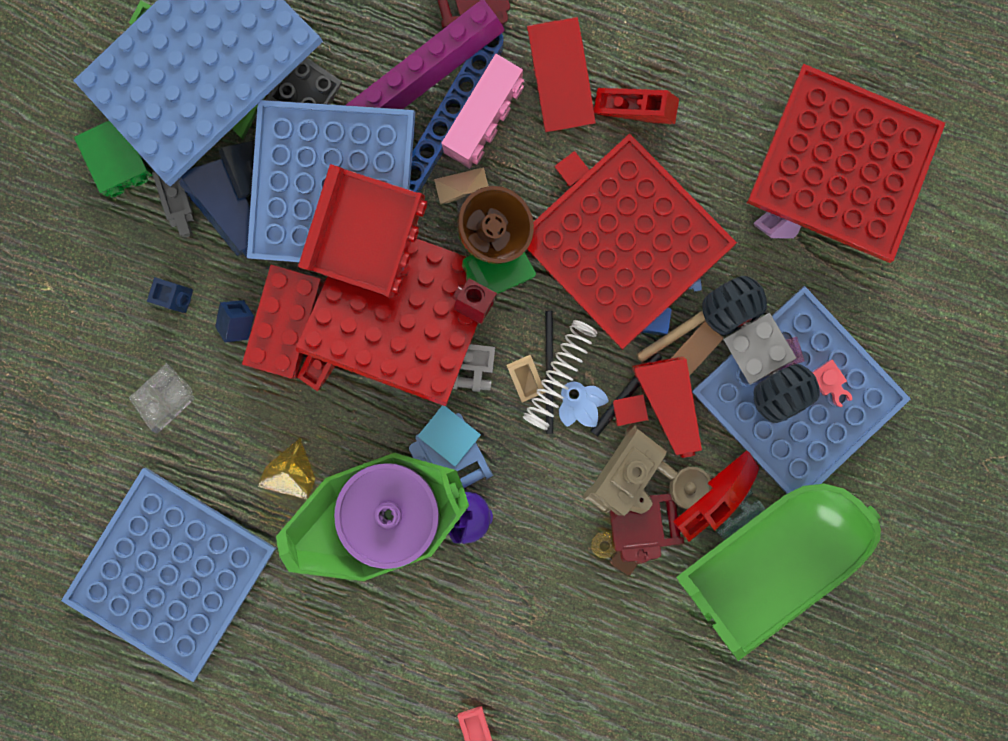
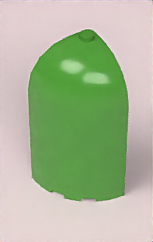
M828 484L802 486L781 497L676 578L706 620H714L715 623L712 627L739 661L844 582L864 564L880 541L881 528L878 521L880 516L872 506L866 507L861 500L844 488Z

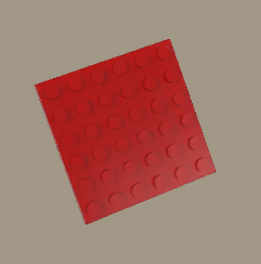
M803 64L747 204L891 263L895 259L946 123Z
M629 133L533 222V237L527 250L623 350L735 247L737 242Z
M416 239L415 242L410 244L408 252L411 253V258L407 268H404L401 272L400 278H403V283L399 293H395L394 297H387L328 276L296 346V351L446 406L478 325V322L454 310L456 300L453 299V296L459 285L465 286L466 273L462 267V262L466 256ZM467 298L472 303L479 302L476 298Z

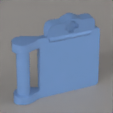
M457 413L456 415L464 421L462 415ZM419 434L416 435L417 441L409 446V451L413 458L456 471L477 461L480 468L460 478L464 488L484 477L488 479L493 476L476 442L456 467L417 437Z

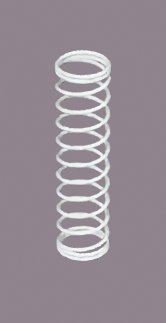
M574 320L572 326H570L573 334L565 335L566 340L570 344H560L561 349L565 353H555L557 359L561 362H551V366L556 371H546L547 376L552 381L545 379L541 381L542 385L548 390H536L543 399H532L534 405L539 409L528 407L527 411L530 414L524 413L523 416L526 421L544 430L548 429L549 424L537 417L529 409L554 417V415L542 408L534 400L544 402L556 408H559V406L548 400L539 391L564 399L563 396L550 389L544 382L552 383L568 390V387L555 380L549 373L557 374L573 381V378L561 372L553 364H559L576 372L578 371V369L567 364L558 355H564L581 363L583 362L564 349L563 345L578 349L586 354L588 353L571 342L567 336L578 338L590 345L592 344L591 341L577 334L572 327L591 337H596V334H598L594 328L578 320Z

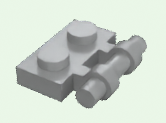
M470 344L461 369L474 371V378L459 377L458 374L453 389L457 390V387L471 388L475 392H480V390L491 391L492 380H483L482 372L493 373L495 347Z

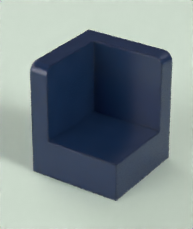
M244 300L220 302L215 327L225 343L248 340L254 315Z

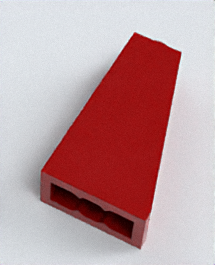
M681 356L632 365L637 381L672 451L682 458L694 456L696 451H702L687 359Z

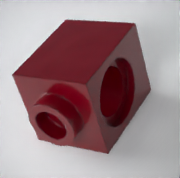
M469 278L465 286L459 285L453 296V299L456 300L454 310L482 324L494 304L497 293ZM473 297L479 302L472 303L467 298Z

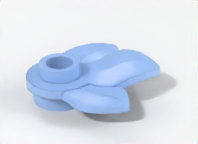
M575 381L564 385L568 387V390L564 388L561 390V396L564 399H562L563 403L559 409V416L564 425L568 427L577 419L585 426L596 427L598 422L597 407L609 402L606 394L596 386L584 387L581 383ZM572 389L579 392L577 399L569 397V392Z

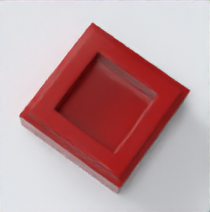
M575 151L554 166L569 188L589 171Z

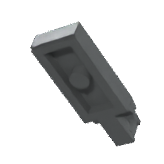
M155 171L152 172L167 221L170 222L171 227L177 226L179 234L183 238L193 236L189 222L194 221V213L188 194L181 187L178 180L170 187Z

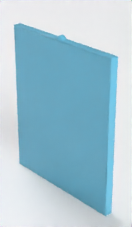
M442 405L433 418L429 419L428 424L417 437L456 467L481 434L446 406Z

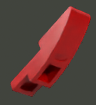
M746 450L710 480L708 485L711 490L673 521L688 542L708 526L715 531L744 500L760 469L750 452Z

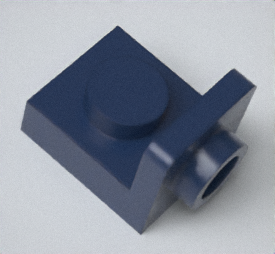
M154 277L147 302L186 313L193 289Z

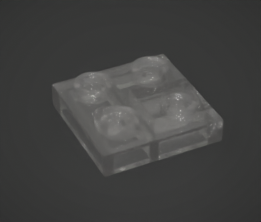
M167 363L129 397L149 429L156 434L195 398L192 395V388Z

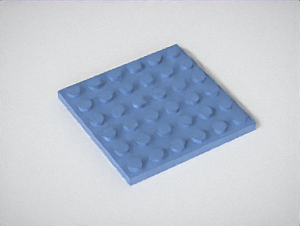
M261 100L257 107L247 258L287 262L300 261L330 164L410 190L415 111Z
M805 286L772 315L797 358L778 370L780 371L793 364H801L813 372L827 361L833 360L847 380L841 386L852 395L851 401H848L846 396L842 394L839 397V402L843 406L837 407L832 400L831 393L823 396L820 392L819 399L802 412L782 422L772 423L765 419L756 409L753 393L754 388L770 376L768 375L750 385L732 354L692 390V394L745 450L750 452L753 459L786 494L802 486L824 482L910 400V397Z
M143 468L61 601L194 682L270 560L276 547L151 470Z

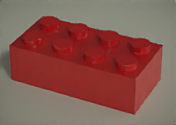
M270 265L242 365L297 379L304 354L297 352L296 346L325 281L317 277Z

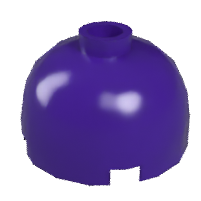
M465 492L469 506L449 532V536L454 543L468 544L476 542L485 536L493 520V514L482 496L472 492Z

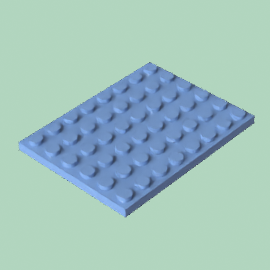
M157 0L73 81L161 179L171 187L313 52L323 40L284 0Z

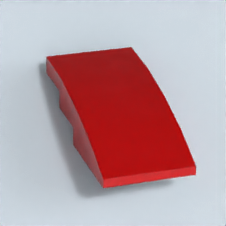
M578 17L528 25V38L544 131L550 132L595 124L591 89Z

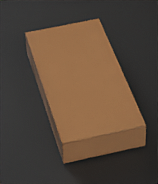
M704 321L671 358L681 356L686 358L690 376L724 338Z

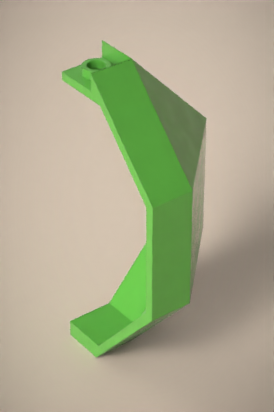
M392 453L329 476L323 480L276 536L279 557L289 572L366 581L398 569L376 568L360 562L343 546L335 527L334 513L336 501L346 482L359 471L383 463L403 465L416 471L433 489L439 506L437 533L429 548L409 564L431 557L469 506L457 471ZM391 510L385 512V516L388 519L393 518Z

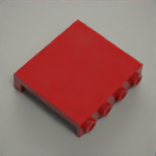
M330 164L298 267L383 294L387 297H394L395 293H399L403 283V278H400L403 267L407 268L411 258V253L408 252L410 244L416 241L419 233V227L416 226L419 216L423 217L427 208V201H424L426 196L422 193L410 191Z

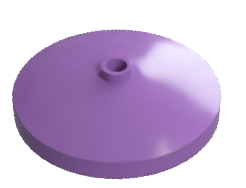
M391 463L373 465L356 473L342 488L335 506V527L343 546L360 562L382 569L398 568L416 560L433 542L439 525L438 501L429 483L416 471L403 465ZM387 510L392 511V519L386 518L385 512Z

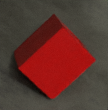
M643 394L613 401L616 426L648 420Z

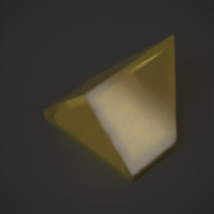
M301 438L265 467L258 482V487L303 499L309 498L315 484V476Z

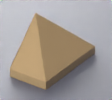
M484 167L434 179L440 205L457 201L480 188L488 186Z
M531 355L507 364L521 401L525 402L539 396L536 390L544 389Z

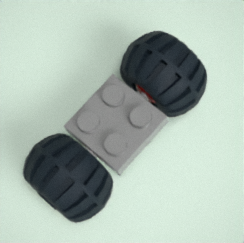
M748 276L737 277L716 288L704 298L702 309L706 323L721 335L733 333L723 340L748 383L752 385L762 378L770 376L760 382L753 392L756 409L765 419L772 423L782 422L802 412L819 399L820 390L817 378L808 368L801 364H793L780 371L778 370L797 358L771 314L768 313L759 318L767 309V298L763 287L756 280Z

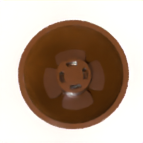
M487 186L474 191L462 204L457 220L459 237L466 250L477 259L493 264L507 263L521 256L529 247L534 232L532 214L525 201L512 190L500 186Z

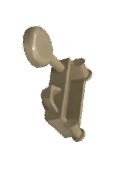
M632 423L625 432L626 436L593 486L589 487L584 493L583 499L590 500L604 513L612 510L621 516H625L629 511L643 514L653 504L652 499L645 490V486L655 471L659 470L671 480L669 492L672 500L677 506L687 510L711 490L708 485L710 477L704 470L698 467H684L675 471L662 461L667 451L637 428L636 423Z

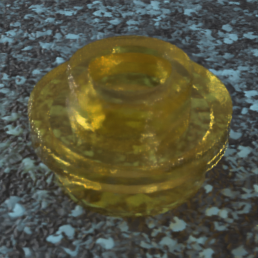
M601 532L592 539L591 548L596 556L609 558L616 552L614 550L613 536L610 533ZM602 541L609 543L607 550L600 549L599 545Z

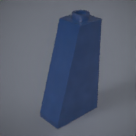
M220 159L187 170L178 179L181 187L236 256L244 254L247 257L250 207L246 197L238 199L223 160Z

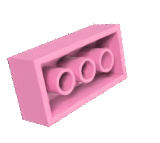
M495 54L442 141L444 154L469 169L473 163L477 165L484 155L483 149L486 141L492 142L498 131L496 129L499 120L504 121L511 110L509 107L513 98L517 100L524 88V79H522L523 69Z

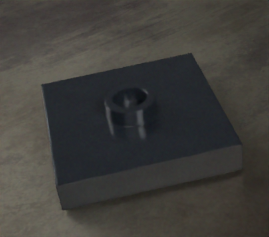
M255 140L222 147L219 150L238 199L251 196Z

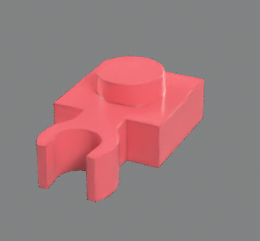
M833 360L827 361L812 372L817 378L820 392L823 396L831 393L832 400L837 407L843 406L839 402V397L842 394L846 396L848 401L852 400V395L841 386L847 380Z

